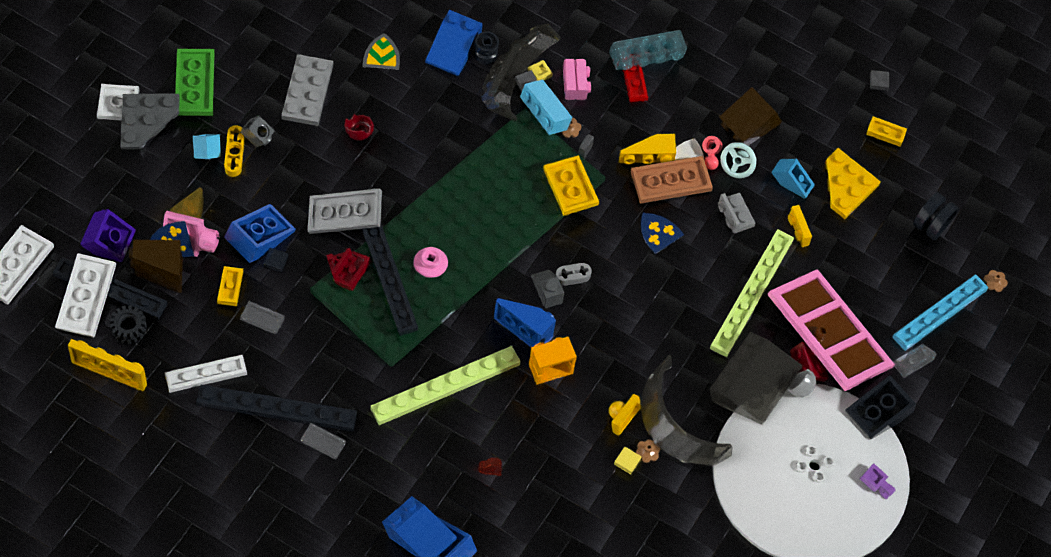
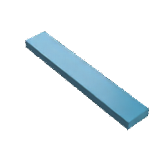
M975 274L897 331L892 338L906 351L986 292L989 287Z

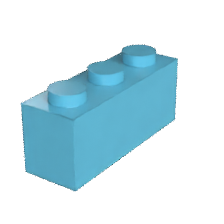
M544 80L526 83L520 98L549 135L566 131L572 116Z

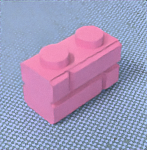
M585 59L564 60L563 79L566 100L587 99V94L591 93V82H587V77H590V67L586 66Z

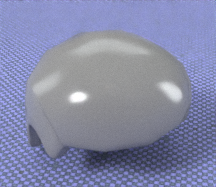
M809 369L799 372L794 377L792 383L788 384L790 387L788 391L797 397L803 398L808 396L816 386L814 373Z

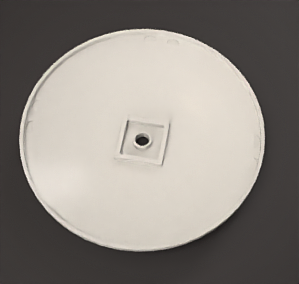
M788 384L764 390L744 402L734 411L724 425L716 443L713 458V479L718 499L725 514L740 534L761 551L773 557H864L882 545L895 530L903 516L909 495L910 478L906 456L892 428L870 439L845 411L859 398L843 390L822 384H816L814 390L803 398L794 396L788 391L790 389ZM813 462L817 463L820 469L813 470L810 468L809 464ZM873 463L889 476L885 481L896 489L888 499L881 496L879 489L873 492L860 480L861 476Z

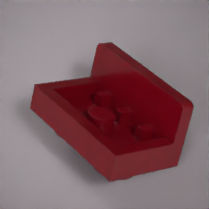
M801 342L790 350L796 374L809 369L814 373L816 381L824 382L829 379L826 367L806 342Z

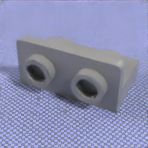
M725 193L721 194L718 207L724 213L727 226L732 229L733 233L755 226V221L740 193L728 197Z

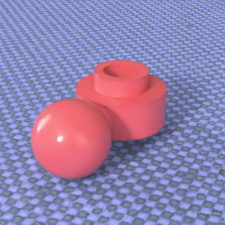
M708 136L702 144L703 150L708 154L704 161L707 169L714 170L719 164L715 155L721 151L722 142L715 136ZM713 144H716V147L714 149H711V146Z

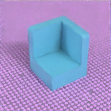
M202 134L193 136L194 158L211 159L220 157V135Z

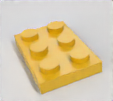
M579 155L544 165L543 170L563 216L599 205V200Z

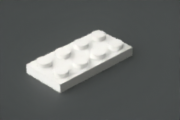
M22 225L0 251V301L7 305L54 248L52 242Z
M77 254L56 322V329L92 338L95 337L115 271V262Z

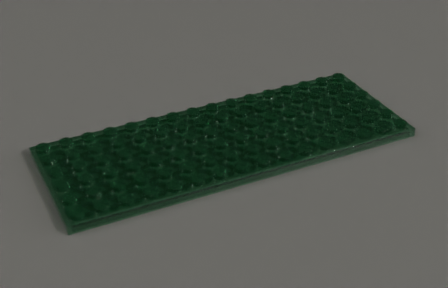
M525 108L383 227L418 325V331L399 336L366 242L354 252L370 257L372 262L353 291L335 284L332 272L330 271L310 288V292L392 367L564 217L543 167L544 165L578 156L579 154L556 134L549 135L537 118ZM579 155L595 190L605 181V176ZM427 247L440 249L448 259L446 271L440 276L433 278L422 276L414 267V257L417 252Z

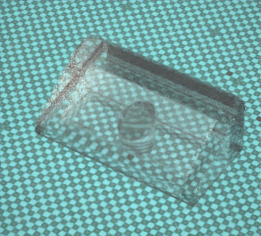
M921 344L893 361V363L905 378L934 360L937 354L924 344Z

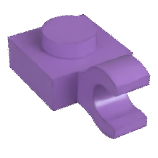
M874 463L860 478L873 492L879 489L881 496L885 499H888L896 491L892 485L885 481L889 476Z

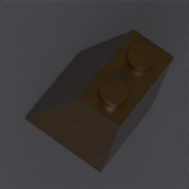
M753 87L720 116L722 120L721 126L727 132L731 130L734 133L733 138L736 142L746 144L747 146L782 123L777 112Z
M133 240V247H129V259H131V268L135 270V276L182 293L183 256L181 240Z

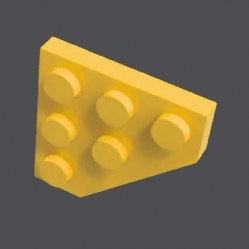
M839 148L826 159L830 208L846 219L880 185L881 181Z

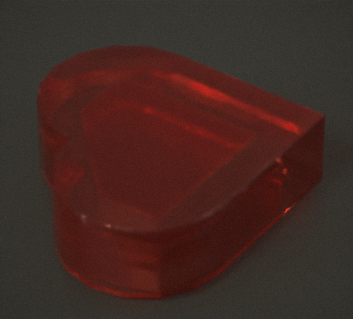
M489 458L488 460L481 461L478 471L482 474L501 476L502 461L498 458Z

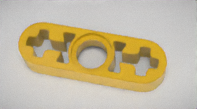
M238 125L230 127L227 133L224 167L225 173L230 177H236L242 171L245 137L240 133L243 128ZM235 133H239L237 142L234 141ZM232 148L240 150L238 154H231L229 151ZM232 160L235 161L234 170H231Z

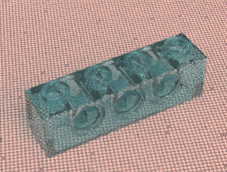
M677 30L613 42L609 52L616 70H628L632 66L639 65L644 67L651 63L660 64L667 60H679L683 58L687 46L681 31Z

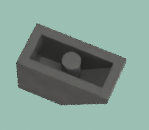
M546 270L531 275L544 309L563 303V288L558 277L552 271Z

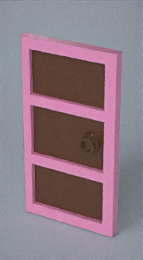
M818 269L777 287L768 293L771 300L844 391L893 368L895 365Z

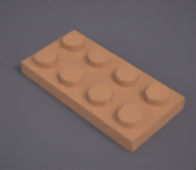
M703 156L631 168V175L640 203L709 192L713 188Z

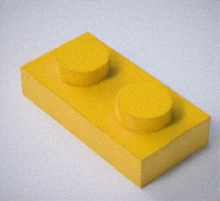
M872 117L866 135L901 147L907 128Z
M799 205L792 206L788 220L790 225L794 227L795 238L802 247L809 246L812 235Z
M224 266L217 299L218 304L237 306L243 269Z

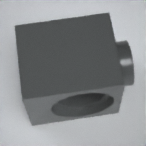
M256 116L247 122L240 133L255 147H259L261 145L265 146L271 141V135L275 130L260 116Z

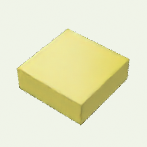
M544 60L529 66L527 70H532L537 81L547 80L553 75Z
M624 447L615 460L614 465L632 474L642 456Z

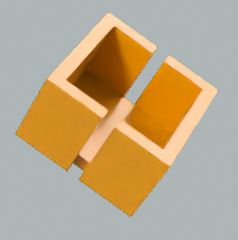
M558 337L551 342L534 345L531 348L529 367L536 384L573 374L577 356L569 337Z

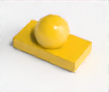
M633 394L626 404L622 401H615L610 405L609 414L614 419L611 422L612 430L616 435L619 436L640 410L639 396Z

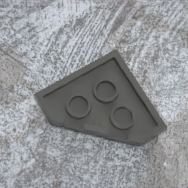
M123 94L121 149H142L149 139L153 136L155 137L166 127L165 125L172 118L174 119L179 115L180 95Z

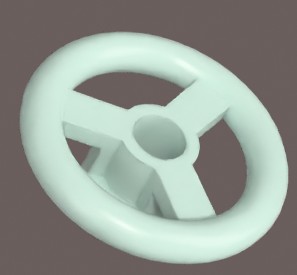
M731 143L722 151L721 165L728 175L734 178H745L754 171L756 156L753 150L746 144ZM734 148H741L743 150H739L736 152ZM728 152L733 157L734 164L731 169L726 163ZM750 164L747 171L736 173L739 166Z

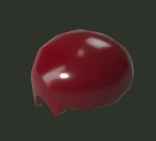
M354 114L350 120L345 119V130L349 137L354 140H364L374 131V124L370 117Z

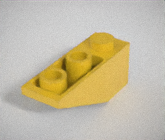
M655 134L621 150L619 163L651 164L675 161V134Z

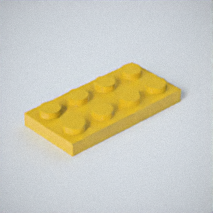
M70 340L68 349L73 364L141 391L145 390L147 381L145 370L141 364L128 362L119 355L113 356L108 354L102 348H93L84 341Z

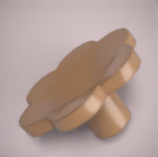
M572 118L568 129L561 133H563L565 138L577 137L581 130V124L577 123L575 118Z
M991 270L984 277V282L987 283L986 285L989 287V290L1001 292L1008 284L1002 272Z
M652 440L638 443L636 454L642 456L641 460L644 463L658 459L660 447L655 445Z

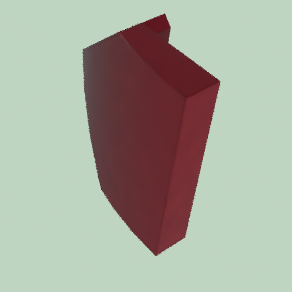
M347 248L343 253L326 255L335 284L350 291H353L372 262L370 257L354 251L351 252L350 248Z

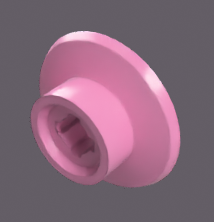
M427 247L421 249L414 257L416 271L425 277L433 278L440 276L446 271L448 266L447 256L438 248Z

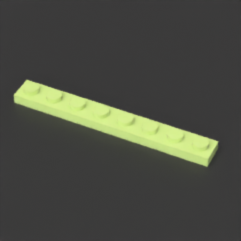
M777 229L711 344V350L728 357L790 248L794 237Z
M510 346L371 405V411L377 423L381 425L517 367L521 361L513 347Z

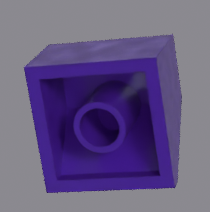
M109 209L94 212L80 245L96 256L123 262L136 229Z

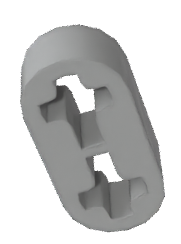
M585 263L561 266L557 269L556 276L561 285L584 283L591 277V267ZM580 270H583V272L586 274L583 276L582 273L579 272ZM561 273H564L565 276H567V278L564 279V277L561 276Z

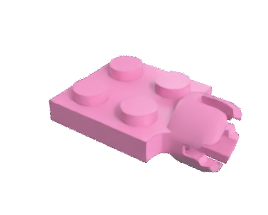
M166 211L163 226L185 221L194 256L197 257L200 251L210 253L215 251L219 239H217L219 232L217 230L206 228L203 219Z

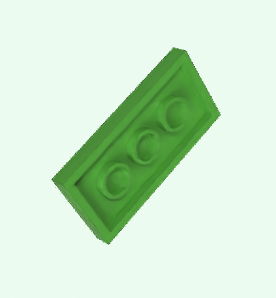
M177 49L175 94L180 95L179 115L213 116L214 49Z

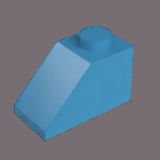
M780 159L772 171V174L781 186L802 198H806L815 185L797 159Z

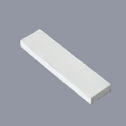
M242 355L165 372L169 393L197 387L201 384L205 385L247 375Z

